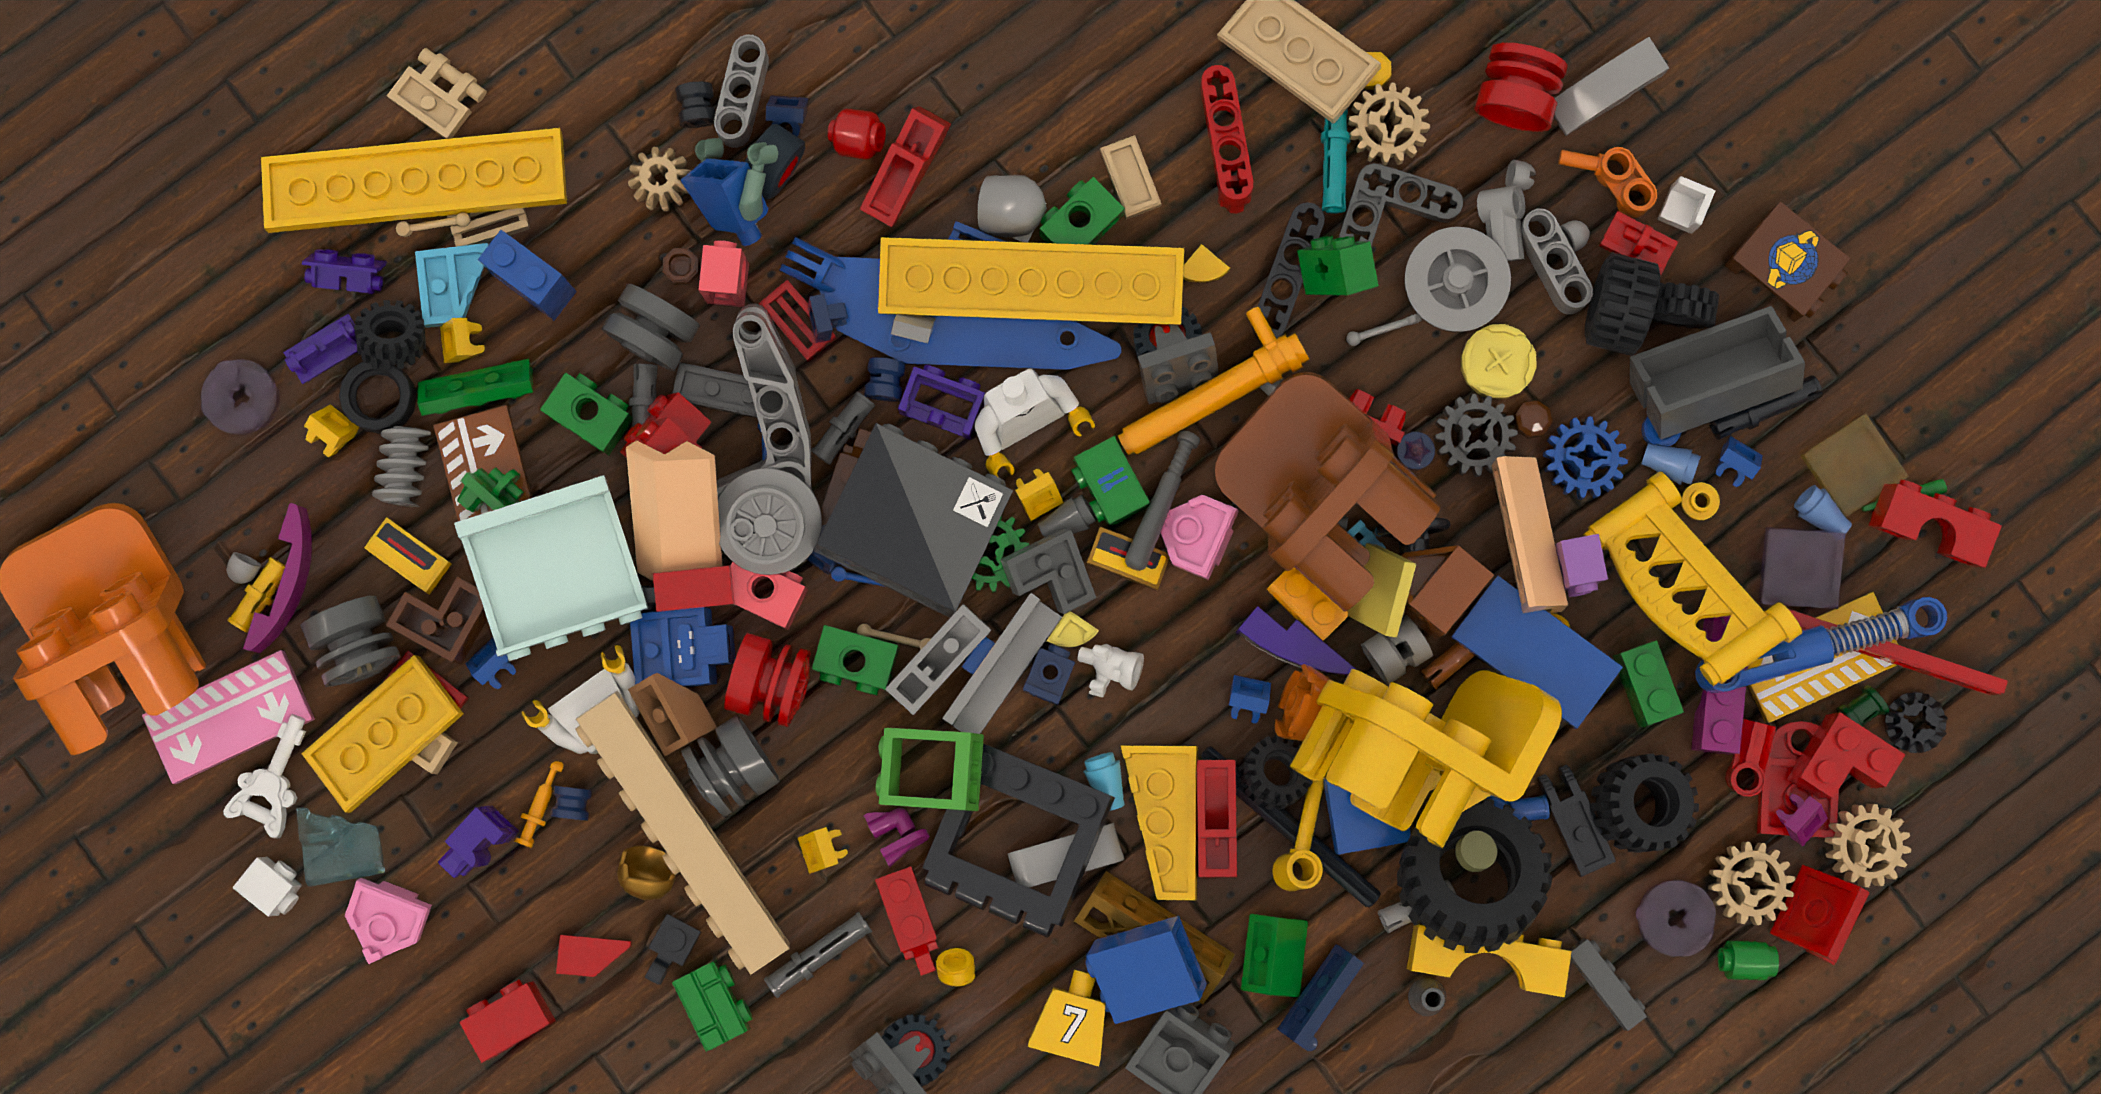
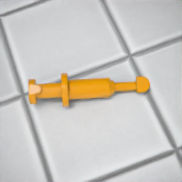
M560 761L551 763L549 767L551 769L545 784L539 785L528 814L522 813L521 818L527 821L520 838L516 837L514 842L532 848L534 844L532 837L537 825L545 826L546 822L542 821V817L553 793L551 785L557 771L562 772L563 763Z

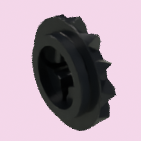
M1911 692L1899 696L1889 706V712L1886 713L1885 726L1889 738L1897 747L1910 753H1924L1938 747L1939 742L1947 734L1945 730L1948 717L1944 714L1942 703L1937 702L1929 694ZM1922 711V721L1927 723V726H1930V728L1918 729L1913 734V724L1908 722V719L1903 718V716H1917Z

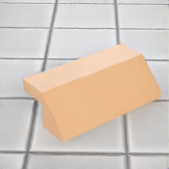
M635 441L627 446L626 454L637 573L653 581V573L722 566V553L719 544L720 524L715 455L688 441L666 454L639 441Z
M1497 457L1491 466L1523 614L1546 610L1550 614L1562 612L1568 606L1537 459L1534 457Z

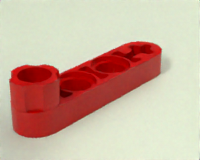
M1214 65L1204 71L1201 78L1200 91L1218 186V203L1220 207L1226 208L1229 213L1237 214L1243 212L1245 205L1251 202L1253 176L1234 75L1227 67ZM1213 78H1219L1220 83L1223 84L1222 99L1216 101V88L1212 85ZM1221 110L1228 111L1233 115L1234 122L1229 126L1217 125L1213 119L1214 114ZM1225 145H1233L1239 149L1241 154L1236 160L1227 161L1220 156L1219 150ZM1237 170V175L1231 176V172ZM1231 188L1240 189L1241 194H1235Z

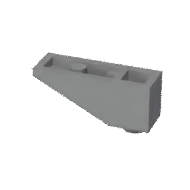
M963 604L885 690L914 715L989 634L991 629Z

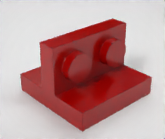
M1802 865L1790 890L1794 893V896L1787 897L1784 902L1788 909L1780 911L1770 934L1806 950L1822 961L1835 965L1870 892L1855 884Z

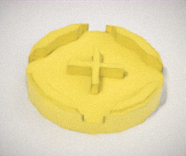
M1492 324L1476 331L1465 343L1461 354V372L1467 385L1477 394L1484 397L1491 396L1492 399H1508L1519 394L1532 381L1537 368L1536 351L1526 338V335L1519 329L1506 324Z

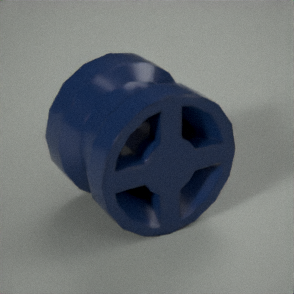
M554 786L553 794L556 797V803L551 808L550 816L588 821L589 812L586 810V804L592 796V790Z

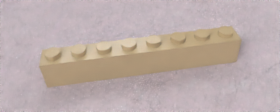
M618 690L578 716L576 720L579 726L575 728L578 736L587 747L594 745L601 756L597 762L604 774L609 779L616 777L623 788L619 792L622 800L630 811L637 808L645 821L641 823V827L652 843L659 840L667 853L662 856L665 863L674 875L681 872L689 884L684 887L687 895L696 907L700 904L705 907L710 915L706 919L709 927L717 938L724 935L732 948L728 950V954L738 969L741 970L746 967L751 975L787 951L790 947V942Z

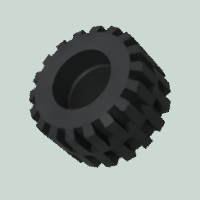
M1613 252L1607 257L1597 276L1593 288V296L1587 311L1585 322L1587 345L1630 356L1638 351L1649 330L1660 287V270L1657 263Z
M1644 754L1619 759V762L1611 763L1606 767L1607 772L1599 774L1596 780L1600 783V786L1593 787L1591 793L1592 796L1596 797V803L1590 804L1591 812L1597 811L1598 818L1594 820L1597 828H1604L1605 831L1601 835L1606 841L1615 840L1614 847L1620 850L1627 849L1628 852L1632 853L1660 851L1677 846V841L1685 840L1688 837L1689 833L1686 828H1694L1697 820L1692 815L1694 812H1699V803H1694L1693 796L1698 795L1697 788L1690 787L1689 782L1692 780L1689 772H1680L1682 765L1677 761L1669 762V757L1664 755ZM1640 783L1649 788L1655 799V813L1649 824H1646L1639 818L1634 808V794Z

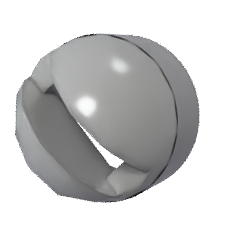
M1513 159L1507 169L1505 185L1506 187L1518 185L1522 191H1526L1533 186L1535 181L1529 178V176L1536 175V171L1531 164Z
M1573 220L1560 226L1574 252L1582 249L1587 244L1590 231L1583 222Z
M233 552L228 561L226 571L228 577L233 582L243 584L255 578L261 564L247 555Z

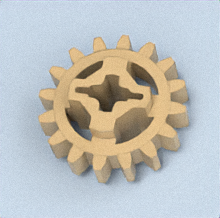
M1391 83L1388 91H1383L1381 85L1377 84L1375 85L1373 96L1367 91L1362 93L1361 100L1364 104L1354 102L1351 110L1357 115L1350 116L1347 125L1356 127V129L1350 132V140H1360L1356 148L1357 153L1365 149L1370 152L1367 161L1372 162L1376 156L1381 157L1382 165L1386 166L1389 159L1394 157L1395 162L1400 165L1404 160V153L1413 158L1417 153L1414 145L1423 147L1427 139L1420 133H1427L1430 129V124L1422 122L1427 117L1429 111L1428 109H1418L1422 98L1417 96L1411 100L1408 97L1409 87H1406L1399 93L1396 92L1395 83ZM1383 102V107L1378 112L1370 111L1369 114H1366L1371 107ZM1399 105L1404 107L1410 115H1406ZM1390 111L1389 119H1391V124L1394 128L1388 138V130H1386V124L1383 122ZM1368 134H1372L1379 142V145L1372 141ZM1412 135L1404 144L1394 147L1399 137Z
M1867 803L1865 808L1863 805L1854 804L1851 806L1852 814L1848 811H1840L1838 813L1842 821L1840 824H1829L1835 835L1834 837L1825 838L1826 843L1833 845V850L1826 853V857L1837 859L1838 862L1832 869L1834 872H1845L1844 881L1851 883L1857 881L1858 886L1869 887L1871 882L1875 886H1884V877L1894 880L1898 878L1894 870L1895 867L1906 868L1907 863L1901 859L1902 853H1911V848L1903 846V840L1909 838L1910 833L1899 831L1898 828L1904 821L1902 818L1890 819L1892 815L1891 809L1881 808L1879 810L1878 804ZM1870 819L1869 823L1865 822L1862 828H1854L1859 822ZM1866 840L1867 844L1871 846L1870 850L1869 847L1865 845ZM1880 861L1882 863L1877 868L1866 871L1867 868H1872L1875 862Z
M1742 842L1740 852L1735 846L1727 847L1728 858L1723 856L1715 858L1717 863L1721 865L1720 869L1709 870V874L1717 878V883L1709 885L1708 890L1718 891L1719 894L1713 900V904L1726 905L1723 912L1725 917H1731L1737 913L1736 919L1739 924H1745L1749 916L1753 925H1761L1762 915L1768 921L1776 920L1773 910L1786 911L1788 908L1782 902L1783 897L1794 896L1792 891L1786 889V884L1795 881V877L1785 876L1784 870L1790 866V863L1788 861H1776L1780 854L1778 850L1772 849L1766 854L1765 843H1757L1754 851L1750 842ZM1749 858L1745 861L1743 868L1737 871L1731 870L1737 862ZM1767 866L1772 870L1775 882L1769 877L1766 871ZM1737 878H1752L1759 885L1765 886V889H1750L1748 885H1745V882L1738 881ZM1727 884L1731 885L1736 894L1735 901L1729 894ZM1765 896H1771V899L1765 905L1754 909V906L1757 907L1760 899Z

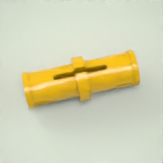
M272 557L268 559V563L253 585L248 584L244 589L247 592L231 617L228 618V622L246 633L249 631L254 613L261 614L266 605L271 606L274 602L272 596L279 587L285 565Z

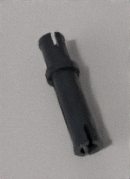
M1814 375L1808 376L1803 379V389L1709 422L1711 424L1709 425L1710 429L1718 440L1747 427L1751 430L1758 427L1759 422L1822 397L1823 393L1819 391L1822 390L1821 385Z

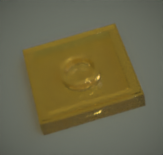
M1867 414L1857 418L1801 455V458L1822 489L1827 490L1845 517L1878 497L1884 484H1898L1900 479L1904 480L1908 477Z

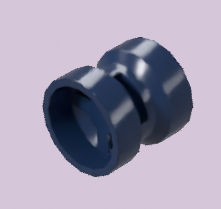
M869 358L867 370L871 376L870 381L865 384L864 396L880 401H901L902 388L899 383L900 378L904 376L906 363L889 358Z

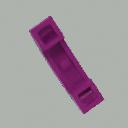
M289 503L278 538L292 544L270 616L254 613L243 647L245 650L261 653L272 644L292 618L306 586L312 555L311 526L307 509L293 503Z

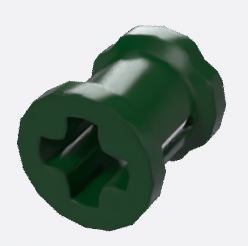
M1870 685L1864 686L1862 688L1863 693L1846 706L1840 705L1836 708L1838 713L1841 712L1862 727L1877 715H1885L1889 712V707L1884 699Z

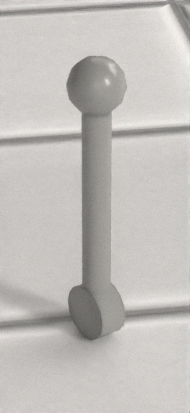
M1414 314L1405 319L1364 332L1351 331L1347 334L1346 341L1349 345L1356 346L1363 339L1422 321V318L1418 314Z

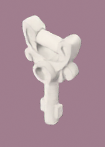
M291 714L288 723L282 722L277 737L281 738L268 769L262 768L255 770L253 773L246 772L239 776L238 786L242 790L234 795L226 805L223 812L227 818L245 815L265 824L264 828L270 837L275 839L282 837L286 824V807H291L297 800L296 793L289 790V780L282 773L294 745L299 746L306 731L302 730L305 723L304 718ZM253 795L264 796L271 803L272 810L251 802V797Z

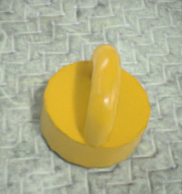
M953 948L942 952L937 957V974L942 983L949 986H964L975 979L974 958L969 951Z

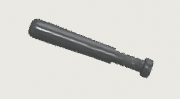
M1180 431L1177 441L1179 444L1171 465H1169L1168 471L1163 473L1156 492L1126 554L1125 563L1133 570L1141 571L1146 568L1182 481L1180 477L1187 463L1186 461L1189 459L1191 450L1197 448L1200 443V438L1192 432Z

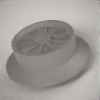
M1449 227L1428 235L1413 250L1405 269V290L1413 309L1427 323L1445 331L1464 332L1487 324L1503 308L1510 292L1511 273L1505 254L1494 240L1484 233L1471 228Z
M760 468L748 471L735 478L724 489L718 500L719 544L730 560L747 571L764 575L787 572L804 562L818 542L822 524L818 501L811 489L801 479L789 472L774 468Z

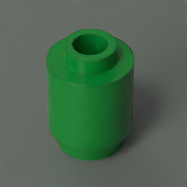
M1729 940L1724 948L1719 949L1718 967L1720 971H1724L1727 979L1765 981L1768 977H1775L1777 975L1779 955L1775 946H1768L1766 942Z

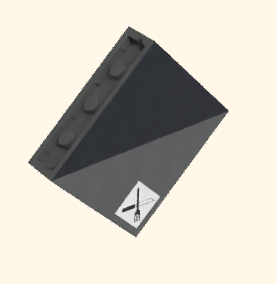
M876 423L813 551L951 618L963 598L1013 490L1005 487V481L995 475L986 474L983 476L973 471L972 465L965 460L957 457H952L950 460L938 454L939 450L928 442L918 440L916 443L904 437V432L891 424L881 426Z

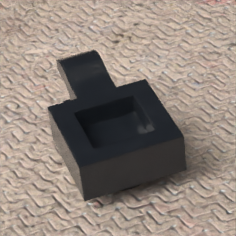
M667 914L649 946V949L659 954L650 966L645 978L661 985L673 961L681 966L685 965L702 932Z

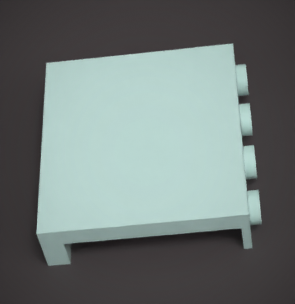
M604 475L454 523L458 537L462 540L497 647V656L507 654L508 660L512 661L530 655L529 647L544 642L546 649L569 642L568 634L581 630L583 637L606 630L604 623L617 618L620 625L643 618L641 611L648 609Z

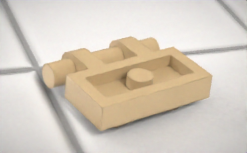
M424 48L418 56V60L427 66L422 74L408 66L387 94V97L443 138L451 139L472 113L469 108L461 103L462 100L469 96L479 103L485 97L487 90L477 84L475 77L467 72L463 74L451 66L450 60L441 53L436 55L428 48ZM443 77L454 85L449 93H446L434 84L438 78Z

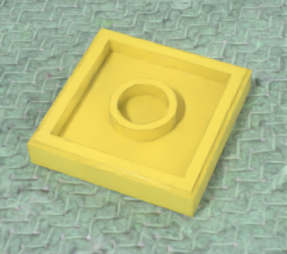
M1366 543L1365 547L1369 551L1370 559L1364 567L1372 573L1374 585L1356 605L1348 610V616L1385 636L1397 638L1416 563L1379 545Z

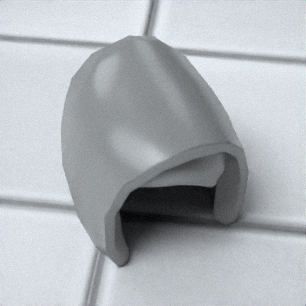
M1025 175L986 176L982 183L978 200V225L980 230L992 236L1009 238L1030 234L1039 226L1047 209L1042 190L1035 181Z

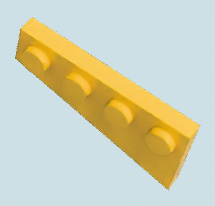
M1121 746L1129 775L1128 780L1131 792L1133 793L1138 813L1137 818L1146 847L1145 852L1157 900H1197L1198 747Z

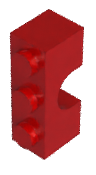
M1900 479L1899 484H1884L1869 522V527L1902 540H1917L1924 523L1933 519L1938 523L1942 531V540L1937 554L1970 567L1986 568L2002 525L1990 521V513L1973 507H1969L1968 511L1955 507L1957 502L1955 499L1937 493L1932 498L1920 493L1922 487L1910 481Z

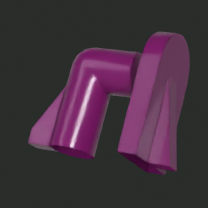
M899 807L890 812H871L864 815L875 838L894 828H897L900 836L903 837L880 849L889 867L907 851L921 845L930 837L926 829L913 832L916 827L908 811L904 808Z

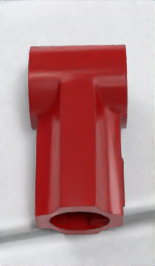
M1743 719L1740 754H1733L1731 765L1726 771L1725 778L1728 787L1733 792L1742 796L1752 797L1763 790L1766 783L1765 771L1776 730L1775 726ZM1750 768L1755 775L1754 782L1749 788L1741 789L1737 785L1736 776L1740 770Z

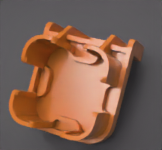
M107 503L97 506L18 546L3 562L0 568V591L30 639L16 651L22 663L13 679L26 700H37L70 755L81 754L104 743L108 736V730L100 715L122 704L125 700V690L110 668L109 663L113 661L116 663L144 711L151 716H157L171 709L197 690L199 682L193 670L196 672L197 670L205 669L206 663L175 613L184 594L183 585L147 523L133 508L119 503Z

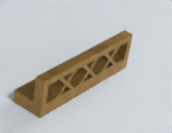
M1105 871L1074 922L1097 937L1103 938L1172 918L1175 915ZM1092 907H1095L1107 915L1109 922L1100 923L1088 915ZM1180 919L1204 978L1209 981L1201 999L1198 1001L1203 1005L1224 977L1235 954Z

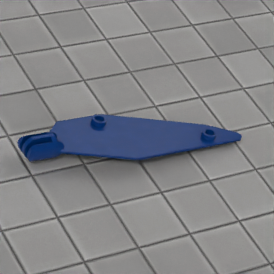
M795 237L792 242L793 245L823 259V262L819 265L788 250L785 257L816 272V277L813 279L784 264H781L779 271L819 290L821 294L825 295L827 305L845 303L848 314L847 324L836 327L837 331L906 364L1068 370L1116 359L1121 354V346L1118 342L1076 321L930 316L936 319L933 332L927 344L892 335L891 331L896 314L878 313L880 259L836 257ZM1071 332L1075 337L1074 343L1069 346L1063 345L1060 341L1061 334Z

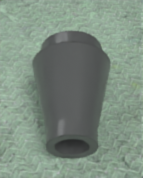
M1083 495L1076 498L1071 496L1045 520L1039 522L1038 527L1044 538L1063 528L1071 529L1072 533L1075 534L1090 529V524L1096 522L1097 519Z
M1421 978L1410 987L1408 993L1409 1004L1416 1013L1422 1016L1436 1015L1443 1009L1446 1003L1447 996L1443 985L1433 978ZM1429 992H1435L1437 996L1434 999L1433 1005H1427L1425 1001L1426 995Z

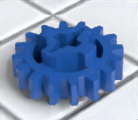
M1589 416L1581 425L1576 417L1570 420V430L1563 424L1556 428L1560 438L1552 435L1548 438L1547 442L1553 446V449L1543 452V457L1551 459L1552 463L1545 467L1544 471L1555 472L1556 477L1552 480L1551 484L1554 486L1562 482L1565 485L1563 489L1564 495L1569 494L1574 489L1577 490V499L1582 500L1585 498L1587 491L1590 492L1594 499L1601 496L1600 487L1607 492L1614 488L1610 479L1620 480L1623 478L1624 475L1617 467L1628 463L1627 459L1619 457V452L1627 447L1626 444L1616 445L1614 440L1619 435L1618 430L1610 434L1605 431L1608 422L1603 421L1596 427L1594 426L1593 417ZM1579 434L1575 447L1563 448L1568 438ZM1597 438L1603 442L1607 451H1604L1597 443ZM1586 450L1587 457L1595 460L1584 466V460L1576 456ZM1563 465H1567L1574 474L1573 478L1567 474ZM1607 468L1606 473L1601 479L1591 482L1594 470Z

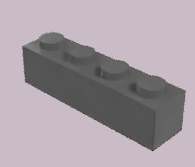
M1583 938L1569 949V951H1572L1571 962L1623 1030H1631L1647 1017L1643 1012L1646 1009L1637 997L1633 999L1628 992L1631 988L1623 978L1619 980L1613 973L1616 971L1615 967L1608 959L1603 960L1599 954L1601 949L1594 940L1589 941Z

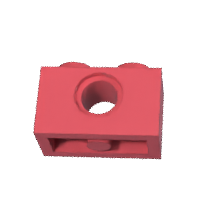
M714 241V246L703 245L698 290L707 304L735 307L745 306L749 262L742 249L736 248V243Z
M732 562L731 575L734 605L789 630L808 591L805 586L801 585L803 578L791 571L773 575L757 574L747 571ZM762 579H770L774 584L772 595L766 599L757 598L754 592L755 585Z

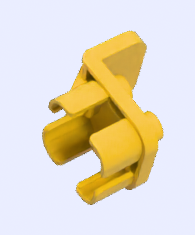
M1351 669L1344 684L1327 680L1316 700V703L1322 708L1290 767L1313 781H1321L1326 775V780L1329 783L1352 793L1350 796L1352 805L1401 831H1406L1411 826L1427 794L1434 789L1416 823V828L1420 834L1427 838L1428 842L1443 848L1463 811L1491 795L1512 802L1518 800L1524 794L1557 733L1561 722L1562 709L1555 697L1535 685L1482 670L1469 676L1460 685L1444 715L1439 719L1429 713L1433 704L1421 695L1394 682H1390L1389 686H1386L1363 672Z

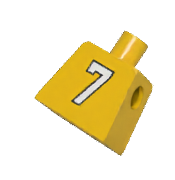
M1074 969L1069 991L1053 987L1029 1038L1028 1047L1099 1066L1106 1003L1091 997L1096 978H1092L1087 972Z

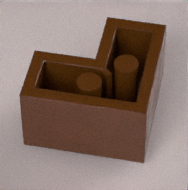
M457 577L439 609L412 594L404 592L386 626L445 659L462 665L485 625L487 616L477 586Z

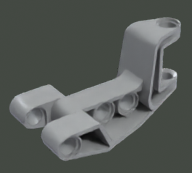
M748 304L738 312L733 327V338L744 378L749 384L767 456L764 461L718 479V500L724 489L735 478L748 471L760 468H774L789 472L801 479L812 491L811 433L796 377L795 366L768 311L761 305ZM752 320L757 322L761 329L757 332H751L744 328L742 323ZM767 391H776L781 395L783 402L778 408L769 409L762 404L761 396ZM781 427L788 429L793 436L790 443L778 445L773 442L771 433L775 429Z

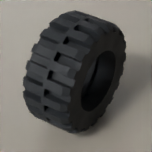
M1486 798L1480 801L1479 804H1475L1461 813L1443 848L1428 842L1427 838L1420 834L1416 827L1414 828L1399 860L1401 866L1397 872V885L1403 887L1399 894L1402 906H1410L1412 909L1408 917L1415 926L1422 923L1426 927L1423 934L1433 941L1438 936L1445 940L1443 947L1453 951L1457 945L1464 946L1465 953L1477 954L1483 946L1487 952L1500 949L1503 943L1510 945L1519 939L1523 931L1528 930L1542 910L1548 898L1546 894L1550 890L1552 876L1547 873L1552 866L1550 854L1541 852L1546 844L1541 834L1533 835L1530 831L1533 824L1525 816L1521 820L1513 815L1514 808L1506 804L1502 809L1495 807L1494 800ZM1469 832H1485L1492 837L1496 844V861L1502 867L1508 882V891L1500 901L1478 904L1464 900L1447 886L1442 877L1439 865L1441 857L1445 852L1455 849L1458 840Z

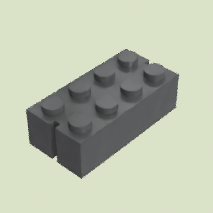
M1772 306L1630 356V385L1642 407H1647V416L1660 440L1803 389L1805 361L1790 337L1786 338L1787 331Z

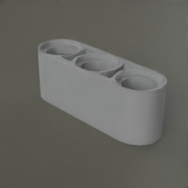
M746 34L740 36L732 46L714 118V126L719 138L726 146L731 148L741 147L750 139L769 65V57L764 43L759 37ZM756 49L760 52L758 59L754 62L746 63L741 60L746 50ZM746 84L751 87L749 95L744 98L732 96L733 90L738 85ZM728 121H741L742 127L740 131L735 134L725 133L723 130Z
M1538 208L1532 210L1521 221L1523 248L1555 307L1564 314L1572 315L1578 313L1590 302L1593 296L1592 284L1555 216L1546 209ZM1538 221L1542 223L1546 230L1545 236L1537 237L1533 235L1528 227L1529 222ZM1556 254L1560 256L1563 260V269L1555 270L1547 264V255ZM1570 286L1578 289L1581 294V302L1572 303L1568 301L1564 294L1565 287Z
M1114 823L1103 826L1085 871L1124 860ZM1075 834L1007 853L1015 882L1029 888L1057 880Z

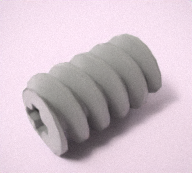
M394 426L381 432V436L391 443L379 446V452L389 458L377 461V467L386 471V473L376 475L374 478L376 483L384 486L382 489L372 491L374 498L393 505L420 507L411 502L410 497L422 495V491L413 487L412 482L424 480V476L415 472L414 468L426 465L427 461L416 455L417 452L429 449V446L419 441V437L430 436V431Z

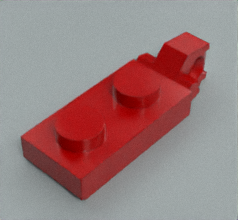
M912 866L875 879L901 952L903 951L905 960L915 958L921 976L936 971L930 951L938 949L937 936Z

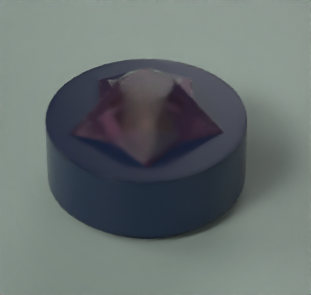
M1421 432L1406 434L1396 447L1397 459L1411 471L1424 469L1431 463L1435 455L1433 441Z

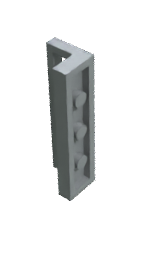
M1030 593L942 719L960 732L981 734L1039 649L1055 629L1062 616L1044 605L1038 597Z

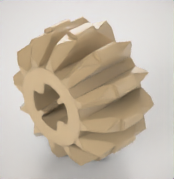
M653 147L651 151L652 158L648 159L644 153H639L638 158L643 165L630 166L629 170L637 177L630 179L628 185L631 189H638L634 194V198L637 202L646 200V207L649 210H653L660 201L662 210L669 211V200L673 199L680 206L683 201L678 193L689 194L681 179L691 170L684 169L687 161L683 156L674 159L675 152L673 149L668 148L663 157H661L658 147ZM659 173L667 180L661 186L654 179L655 175Z

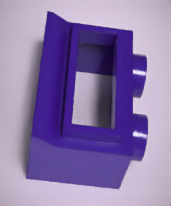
M924 365L923 370L914 367L898 407L899 413L970 440L976 418L984 403L985 392L980 391L981 385L965 378H960L958 382L944 378L946 372L930 365ZM921 384L973 403L968 418L964 419L915 401Z

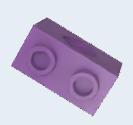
M1599 534L1563 540L1555 544L1565 591H1568L1569 597L1590 594L1592 591L1598 590L1597 584L1608 580Z

